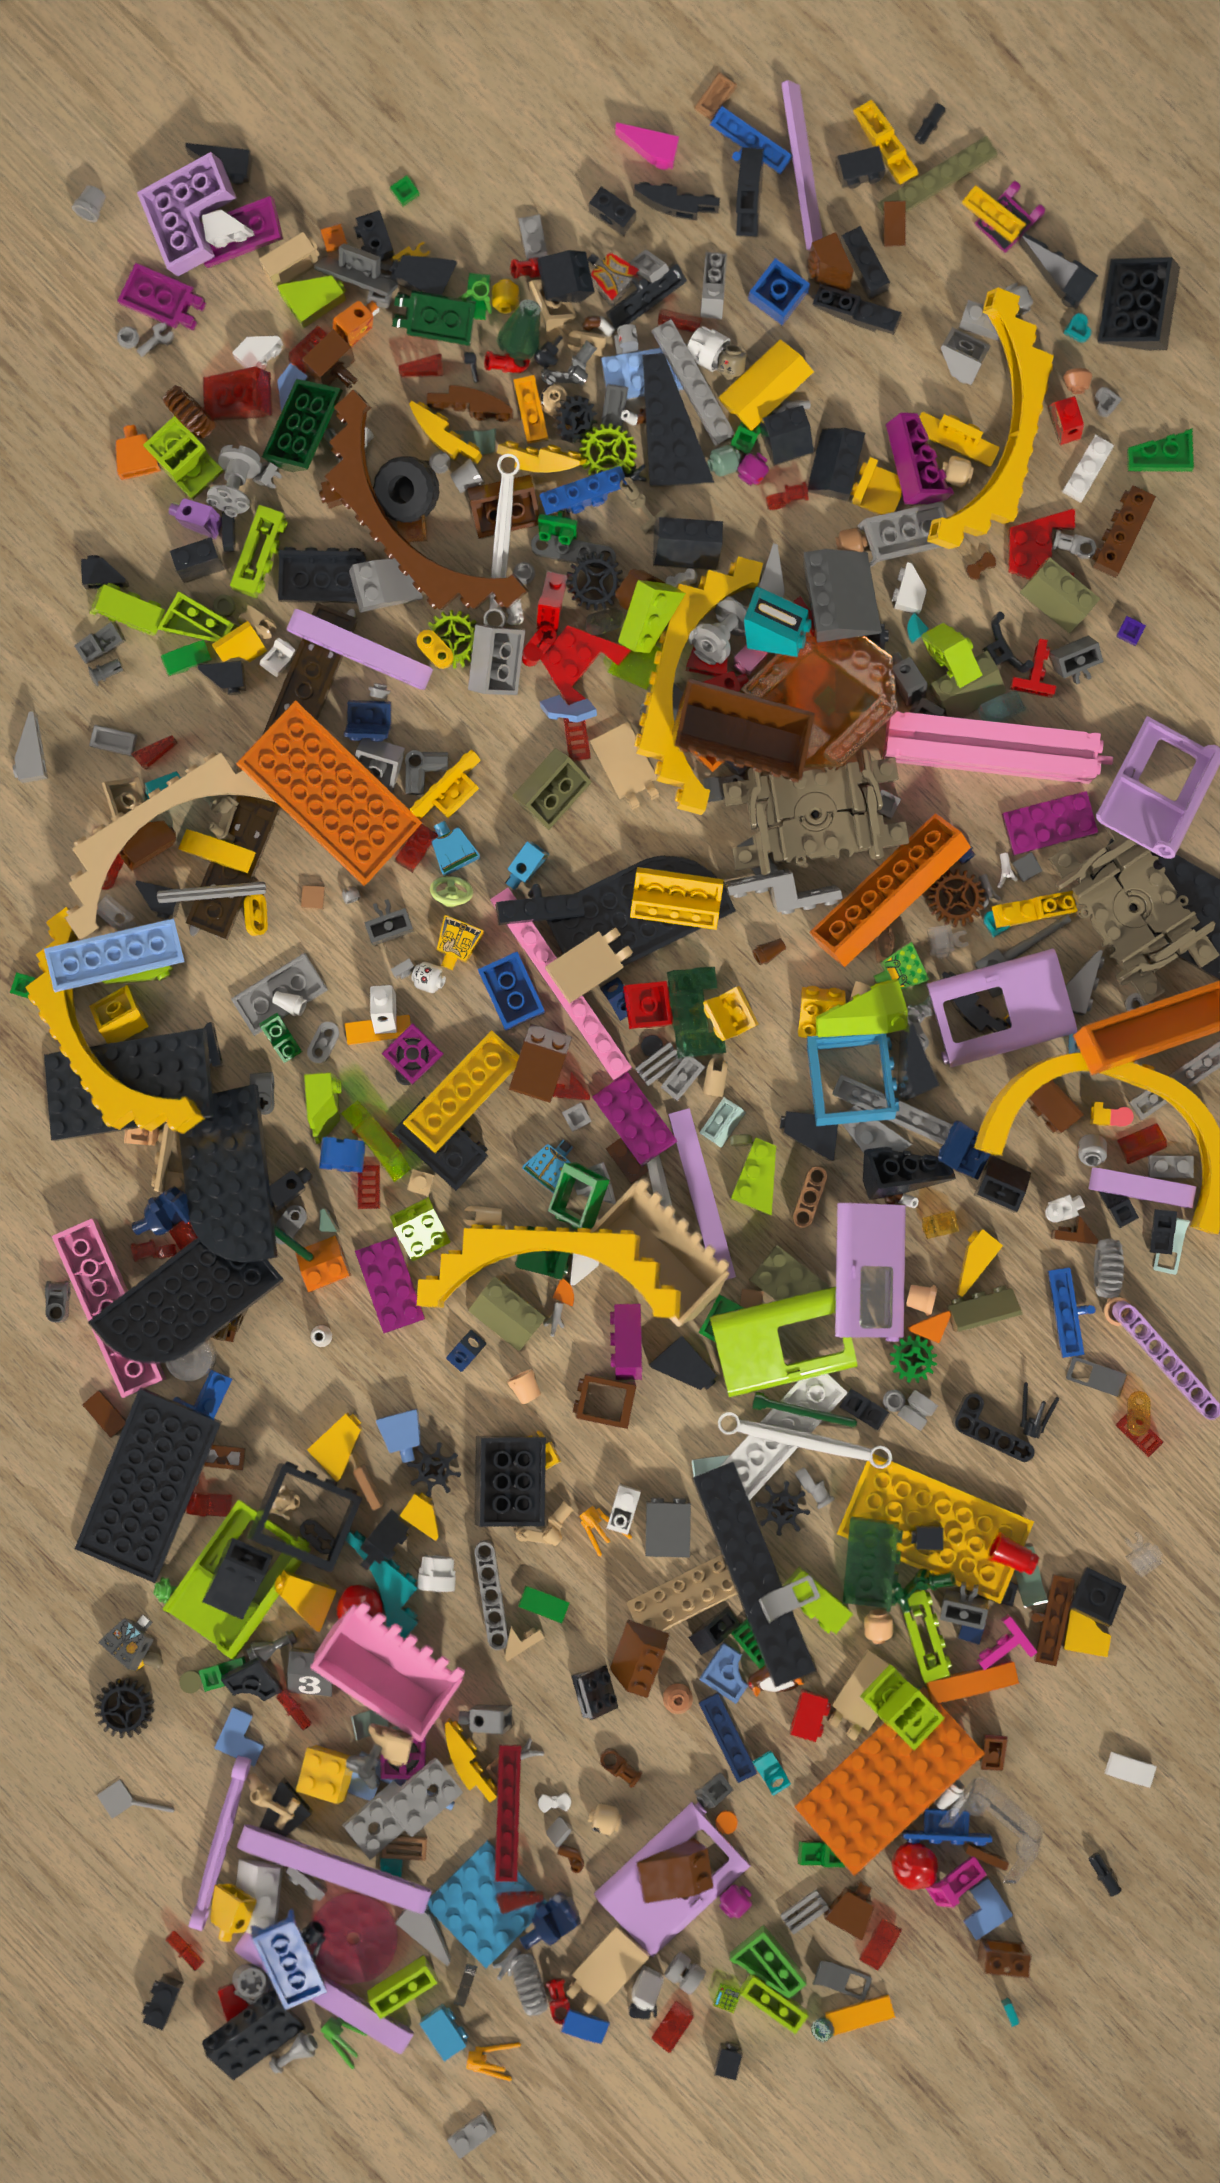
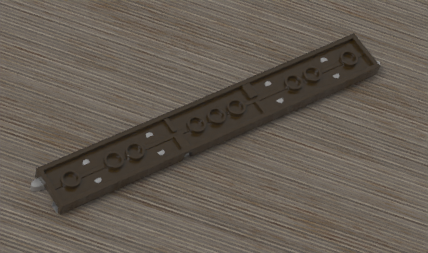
M316 603L312 612L313 616L352 633L358 622L357 618H355L354 609H350L345 614ZM302 638L263 734L295 700L318 720L343 656ZM237 795L236 801L239 804L235 810L229 833L235 837V841L232 844L256 853L248 873L210 861L200 887L252 882L274 828L275 818L279 816L281 811L279 804L262 798ZM245 896L194 900L185 922L191 926L190 935L195 936L201 929L219 938L228 940Z

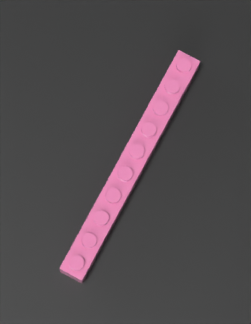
M506 888L490 899L494 907L496 902L517 900L509 888ZM532 922L506 924L612 1080L615 1081L630 1071L632 1067L584 997L581 996L569 1004L546 971L545 967L557 958Z

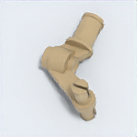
M563 1501L553 1515L548 1516L547 1526L543 1528L542 1532L518 1527L514 1531L515 1536L519 1541H531L556 1546L563 1538L561 1535V1524L574 1510Z
M251 1773L247 1775L250 1782L246 1779L244 1783L252 1791L250 1795L251 1801L255 1805L268 1807L281 1814L275 1825L279 1829H283L287 1821L294 1817L293 1813L300 1802L292 1798L286 1808L272 1801V1794L268 1786L260 1781L257 1774Z

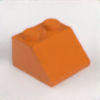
M336 1235L304 1247L313 1254L314 1259L312 1261L305 1260L295 1252L308 1292L352 1276Z

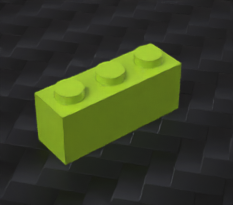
M423 1955L367 1990L368 2001L381 2020L438 1984L436 1973Z
M749 1974L740 1987V1994L795 2035L808 2018L806 2008L792 1998H787L755 1975Z

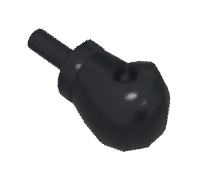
M558 335L552 343L547 341L534 353V360L544 368H548L551 365L555 366L559 360L556 355L559 349L556 346L563 337Z

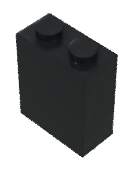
M211 537L170 550L175 569L184 583L225 570L219 550Z

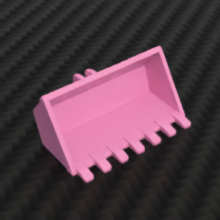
M362 1602L358 1607L353 1605L332 1626L315 1654L311 1669L421 1742L463 1679L461 1677L464 1675L465 1670L460 1667L453 1671L446 1668L445 1666L448 1664L449 1659L441 1656L436 1661L430 1657L433 1648L428 1645L421 1650L414 1646L418 1640L415 1636L409 1635L404 1639L398 1635L402 1629L399 1625L394 1624L390 1628L383 1625L382 1623L386 1619L383 1614L378 1613L374 1618L366 1613L370 1608L367 1603Z

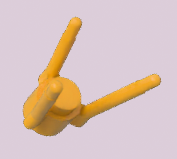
M592 1505L579 1516L582 1520L580 1523L585 1528L598 1556H601L602 1553L591 1529L595 1527L605 1542L609 1543L610 1539L598 1524L602 1521L600 1517L606 1522L609 1521V1517L600 1508L595 1509ZM628 1533V1535H627V1534H623V1535H625L628 1539H631V1538H632V1535H630L629 1533Z
M508 2043L488 2047L476 2046L475 2051H469L467 2069L511 2081L512 2078L510 2076L492 2071L504 2072L505 2067L486 2063L487 2055H483V2052L520 2047L521 2043Z

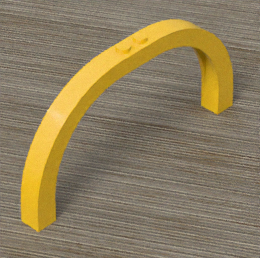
M1070 1053L1046 1058L1034 1063L1012 1078L989 1107L974 1148L992 1155H1002L1014 1118L1025 1101L1038 1088L1063 1074L1089 1071L1082 1054ZM1135 1061L1100 1072V1074L1113 1077L1160 1096L1170 1103L1186 1120L1197 1141L1202 1162L1201 1192L1190 1227L1208 1234L1218 1235L1220 1231V1128L1210 1111L1187 1087L1164 1074L1154 1071L1155 1067L1142 1064L1140 1066L1135 1064Z

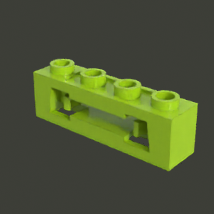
M262 505L258 506L230 584L233 591L256 599L259 593H263L266 584L264 581L265 575L270 573L273 561H271L273 553H277L280 546L279 536L285 532L287 527L284 513ZM262 530V534L267 535L256 565L257 572L255 574L254 570L250 569L261 538L259 533Z
M917 1589L908 1599V1603L915 1617L922 1615L919 1606L922 1604L925 1613L923 1614V1619L932 1649L937 1653L938 1662H936L933 1653L925 1654L914 1618H911L910 1612L903 1613L922 1680L924 1683L950 1676L949 1669H952L949 1656H944L942 1648L946 1647L942 1634L938 1635L936 1627L939 1626L936 1613L932 1614L929 1606L933 1604L930 1592ZM924 1655H925V1657H926V1659H927V1662H928V1666H927V1667H926L925 1662H924V1658H923Z

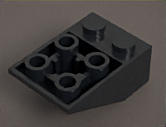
M235 1538L228 1540L202 1603L243 1620L265 1577L273 1555Z

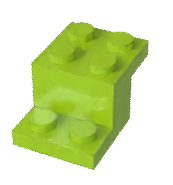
M175 416L143 444L145 449L159 462L162 469L192 501L224 472L208 454L204 445Z
M891 1664L860 1695L862 1700L880 1719L894 1730L913 1750L945 1719L927 1698Z

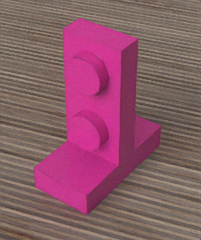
M1008 1614L1001 1620L1011 1634L1009 1636L1007 1634L1001 1636L996 1641V1646L992 1649L988 1647L979 1654L980 1658L977 1659V1662L984 1670L1018 1644L1021 1645L1030 1658L1037 1653L1036 1649Z
M970 1856L938 1883L935 1882L932 1886L925 1889L937 1906L954 1908L960 1903L958 1898L987 1874L977 1859Z

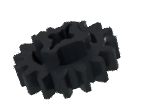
M574 395V397L566 396V401L560 400L561 407L554 408L557 411V415H552V418L556 419V423L552 426L558 428L555 434L561 436V440L573 444L576 442L581 443L583 437L587 438L586 433L592 431V425L597 423L593 416L597 412L591 410L594 404L588 403L589 399Z

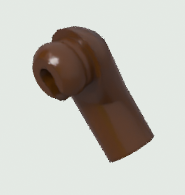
M563 1844L559 1846L557 1855L567 1857L571 1865V1871L580 1873L584 1868V1860L580 1851Z

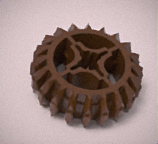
M177 385L166 392V395L163 397L165 406L184 427L200 439H204L213 432L215 422L189 393Z
M958 868L955 869L954 875L948 869L946 871L947 877L943 874L939 878L940 881L936 880L933 883L936 887L930 886L928 888L933 894L927 895L926 899L933 900V902H930L927 907H935L931 915L939 913L940 916L937 918V921L940 922L945 918V926H948L951 920L953 921V928L957 927L958 921L964 927L966 926L965 919L969 923H973L972 915L977 918L980 916L976 909H984V906L979 904V902H984L986 897L979 896V894L984 893L985 889H977L981 881L979 880L974 884L972 880L976 876L972 874L970 878H967V870H964L961 876ZM951 881L963 883L959 889H953L944 884ZM968 888H970L973 895L972 906L965 898V892ZM940 890L947 898V904L944 909L939 902ZM962 890V893L960 894V897H959V900H960L961 902H960V903H959L958 901H957L956 903L954 902V903L950 906V904H951V902H952V899H953V896H952L951 894H952V893H953L954 895H955L956 893L958 894V893ZM954 907L968 911L963 915H952L949 913Z

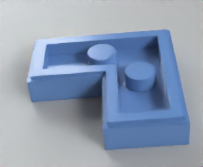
M233 1706L215 1745V1749L235 1758L238 1755L252 1760L251 1765L255 1766L264 1744L245 1736L253 1715Z
M988 1877L969 1889L981 1908L963 1920L976 1941L1013 1916Z

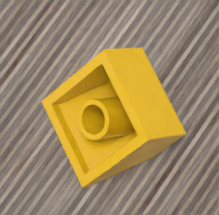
M128 985L89 1006L97 1028L108 1044L122 1042L149 1027Z

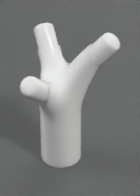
M1008 853L1000 854L1002 872L998 888L1003 886L1007 877H1011L1015 882L1018 880L1011 870Z

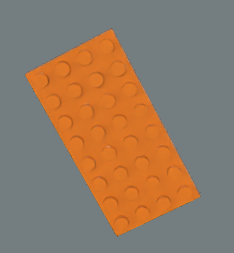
M296 700L236 763L363 886L374 877L422 824L398 798Z
M923 1686L919 1691L930 1702L928 1690ZM940 1703L932 1705L945 1719L915 1750L910 1748L894 1730L884 1723L795 1806V1809L854 1876L985 1755L984 1751Z

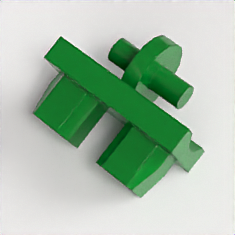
M560 510L558 515L539 514V539L549 541L553 535L559 537L561 544L569 545L572 539H577L578 521L565 517L564 510Z

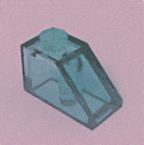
M1016 690L981 704L977 710L983 721L1002 722L1025 711L1026 708Z

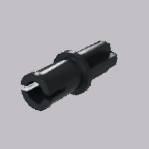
M935 103L928 116L923 118V124L914 137L918 144H925L931 133L937 130V124L946 112V108L943 105Z
M1100 1853L1092 1854L1089 1857V1862L1098 1875L1097 1880L1102 1882L1110 1897L1116 1896L1122 1891V1888L1114 1878L1113 1870L1108 1868Z

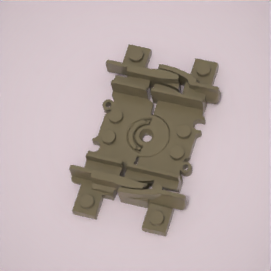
M867 748L862 749L864 764L862 772L859 770L858 762H847L846 765H841L838 770H835L836 765L833 762H828L825 765V772L821 769L803 771L802 780H799L797 783L783 778L782 775L780 778L774 777L771 774L763 776L762 773L753 771L751 768L748 770L749 780L722 784L725 806L747 803L751 830L758 829V833L752 836L754 845L732 848L735 870L760 867L761 874L769 876L771 872L768 854L773 853L775 863H790L793 858H796L795 863L798 866H803L806 863L805 856L810 859L829 856L839 859V851L841 849H846L849 852V857L855 852L869 850L870 858L876 860L883 857V848L909 844L906 822L884 825L883 815H877V811L883 807L878 783L899 779L896 758L872 761L870 752ZM863 785H870L867 786V788H861V790L858 787ZM768 800V804H767V822H766V817H765V804H766V803H762V804H761V803H757V804H756V802ZM852 809V813L854 814V816H852V815L850 814V812H837V811H843V810ZM812 811H818L819 817L813 818L811 816ZM867 812V815H858L859 813ZM794 818L792 820L784 821L783 825L779 826L781 822L780 820ZM779 826L778 828L768 830V827ZM802 858L803 862H799L798 859Z
M1104 825L1114 840L1113 843L1107 846V849L1104 847L1079 864L1067 846L1048 860L1061 878L1056 883L1058 891L1074 880L1078 881L1079 884L1072 888V896L1079 905L1085 906L1079 912L1080 917L1086 919L1091 916V924L1103 940L1102 947L1108 944L1114 947V953L1109 955V957L1115 958L1123 970L1116 976L1119 983L1124 986L1132 981V985L1145 1004L1165 992L1153 973L1179 957L1177 953L1181 955L1188 950L1199 968L1219 956V953L1206 936L1214 930L1216 923L1212 921L1197 932L1194 929L1192 930V927L1200 923L1195 916L1196 913L1194 911L1191 913L1190 910L1183 908L1188 904L1186 896L1182 895L1176 898L1177 891L1165 875V867L1160 870L1154 868L1153 863L1158 857L1152 856L1150 853L1152 851ZM1104 865H1106V867L1103 868L1093 880L1086 871L1089 867L1092 876H1094ZM1120 872V874H1119V876H1118V878H1117V879H1118V881H1117L1116 878L1114 877V875H1116L1117 873ZM1130 904H1136L1137 910L1131 911L1129 908ZM1151 930H1152L1154 933H1161V934L1158 935L1157 937H1155V936L1153 935V933L1151 932ZM1162 948L1161 951L1147 956V958L1153 963L1149 965V963L1143 955L1152 953Z

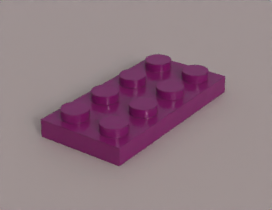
M268 196L227 212V214L254 231V236L247 237L242 242L233 241L227 243L225 247H215L210 243L215 257L204 262V266L210 268L283 240L274 198Z
M1087 791L1002 814L1013 856L1098 833Z
M628 1072L592 1096L641 1166H644L678 1142Z
M397 1236L355 1251L383 1334L425 1319L421 1306H417V1293Z

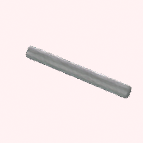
M265 882L163 890L157 892V900L159 903L265 894L266 884Z

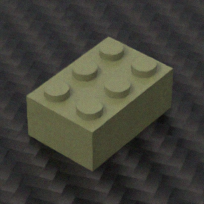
M778 1245L773 1248L749 1279L775 1301L829 1287V1285Z

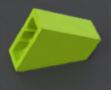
M332 275L277 286L280 296L303 329L346 300L344 295L345 287L340 280L335 281Z

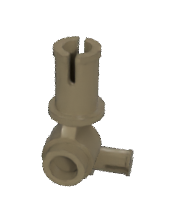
M626 477L624 480L627 485L621 480L620 488L625 492L629 503L634 508L641 507L650 519L640 527L646 535L654 528V523L659 517H669V515L663 509L653 517L644 505L646 496L642 490L636 487L631 478Z
M218 795L203 797L202 799L210 805V809L213 812L223 814L219 826L216 823H212L209 826V830L215 833L218 839L232 844L235 841V837L229 833V828L239 803L230 795L227 798L219 797Z

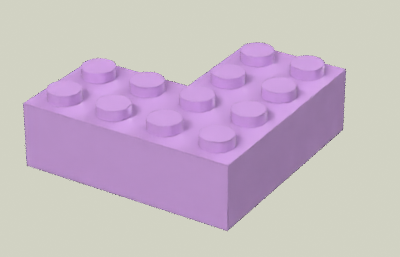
M210 152L137 192L165 265L169 271L177 276L215 257L210 243L206 241L200 218L202 215L211 213L236 199L222 161Z

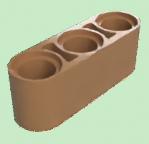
M813 1167L806 1174L792 1215L793 1223L799 1228L808 1227L813 1221L827 1180V1172L822 1167ZM815 1170L820 1171L823 1176L819 1183H815L811 1179V1173ZM807 1191H812L815 1194V1201L811 1204L804 1200V1194ZM799 1212L807 1213V1223H798L797 1214Z

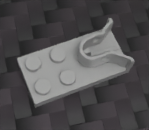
M943 501L866 518L858 524V528L866 533L873 559L869 562L870 567H873L880 561L940 548L941 546L930 543L927 539L932 520L941 517L947 518Z

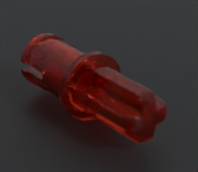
M287 1689L275 1697L286 1710V1715H291L302 1730L307 1729L312 1724L300 1708L301 1703H297Z
M176 1931L168 1934L166 1937L168 1944L178 1953L179 1958L182 1957L192 1970L196 1971L205 1960L191 1948L192 1944H188Z

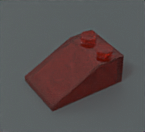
M254 366L203 377V404L205 411L213 421L256 419L272 415L271 373Z

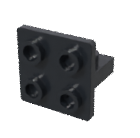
M607 1665L571 1675L583 1719L595 1720L618 1708L617 1697Z

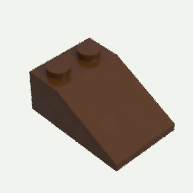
M530 1024L509 1090L551 1103L572 1037Z
M695 1838L636 1862L642 1898L645 1904L696 1896L714 1888L708 1848Z

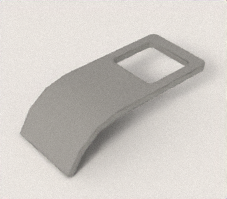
M809 1575L765 1595L759 1601L768 1621L771 1622L791 1610L819 1599L820 1594L812 1577ZM804 1581H809L815 1596L798 1602L792 1587Z

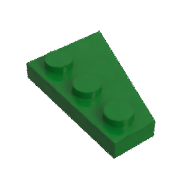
M1193 428L1177 435H1168L1164 439L1151 440L1129 447L1127 450L1128 471L1193 472Z

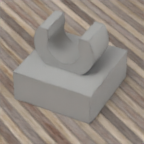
M263 462L260 474L254 477L253 481L259 485L276 488V485L271 482V478L275 476L281 479L282 475L279 472H275L278 468L271 462Z

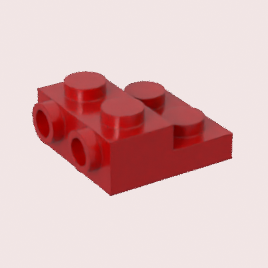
M667 981L623 986L629 1029L664 1027L673 1024L674 1012L670 1007L671 991L667 986Z

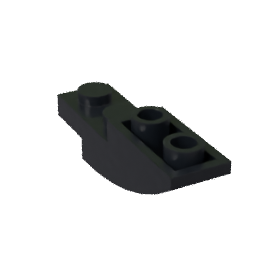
M742 148L736 202L737 237L759 236L764 148Z
M649 182L634 184V196L642 203L663 214L697 221L698 212L719 214L720 197L715 195L694 196L691 193L677 195V186L669 183L652 185Z
M820 284L812 303L813 306L843 321L873 332L880 330L895 335L902 317L900 311L861 300V297L822 284Z
M944 971L940 975V980L956 976V974L951 971L948 973ZM976 993L950 1000L961 1017L979 1033L985 1027L993 1033L1008 1029L1006 1028L1007 1023L998 1017L996 1019L989 1015L990 1011L981 1004L975 1005L979 999Z

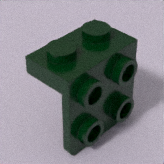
M526 1226L527 1230L535 1231V1227ZM535 1251L518 1254L515 1266L519 1269L562 1280L568 1271L567 1259L571 1253Z

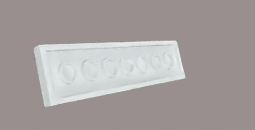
M828 1374L797 1381L780 1401L830 1413L848 1392ZM772 1409L760 1423L812 1433L822 1420ZM748 1435L721 1466L734 1462L748 1500H750L798 1447Z

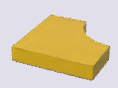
M248 621L212 644L223 662L239 657L246 659L250 663L267 651Z
M1069 1609L1063 1649L1108 1657L1111 1635L1101 1631L1094 1620Z

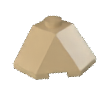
M371 1723L369 1732L375 1743L383 1749L381 1753L384 1758L389 1759V1763L402 1766V1763L406 1764L414 1738L404 1731Z

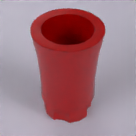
M999 1532L993 1540L987 1557L988 1561L1008 1566L1029 1575L1034 1572L1039 1561L1038 1555L1033 1553L1032 1550L1011 1540L1002 1532Z

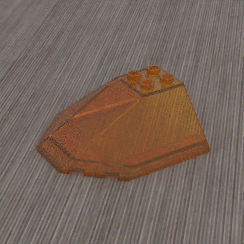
M807 636L803 649H800L798 657L777 654L740 689V692L815 713L804 767H841L898 711L892 656L865 636L818 643L816 642V636Z

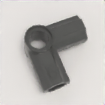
M417 750L408 752L405 757V794L425 795V771L446 772L449 766L448 752H420ZM411 758H421L420 765H410Z

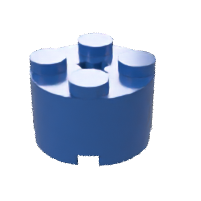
M323 1137L319 1169H336L339 1172L362 1173L365 1142L353 1139Z

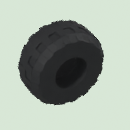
M401 456L388 460L379 468L374 478L373 489L386 516L394 521L414 522L425 518L434 510L440 494L439 480L435 471L424 460L416 457ZM404 477H408L414 485V494L409 502H405L399 494V483Z

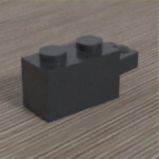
M391 1509L360 1547L368 1555L360 1565L368 1570L374 1561L381 1564L385 1558L390 1560L397 1552V1549L394 1548L397 1543L402 1545L409 1537L407 1531L412 1525Z

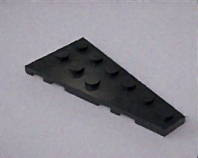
M665 354L643 355L650 487L713 484V477Z

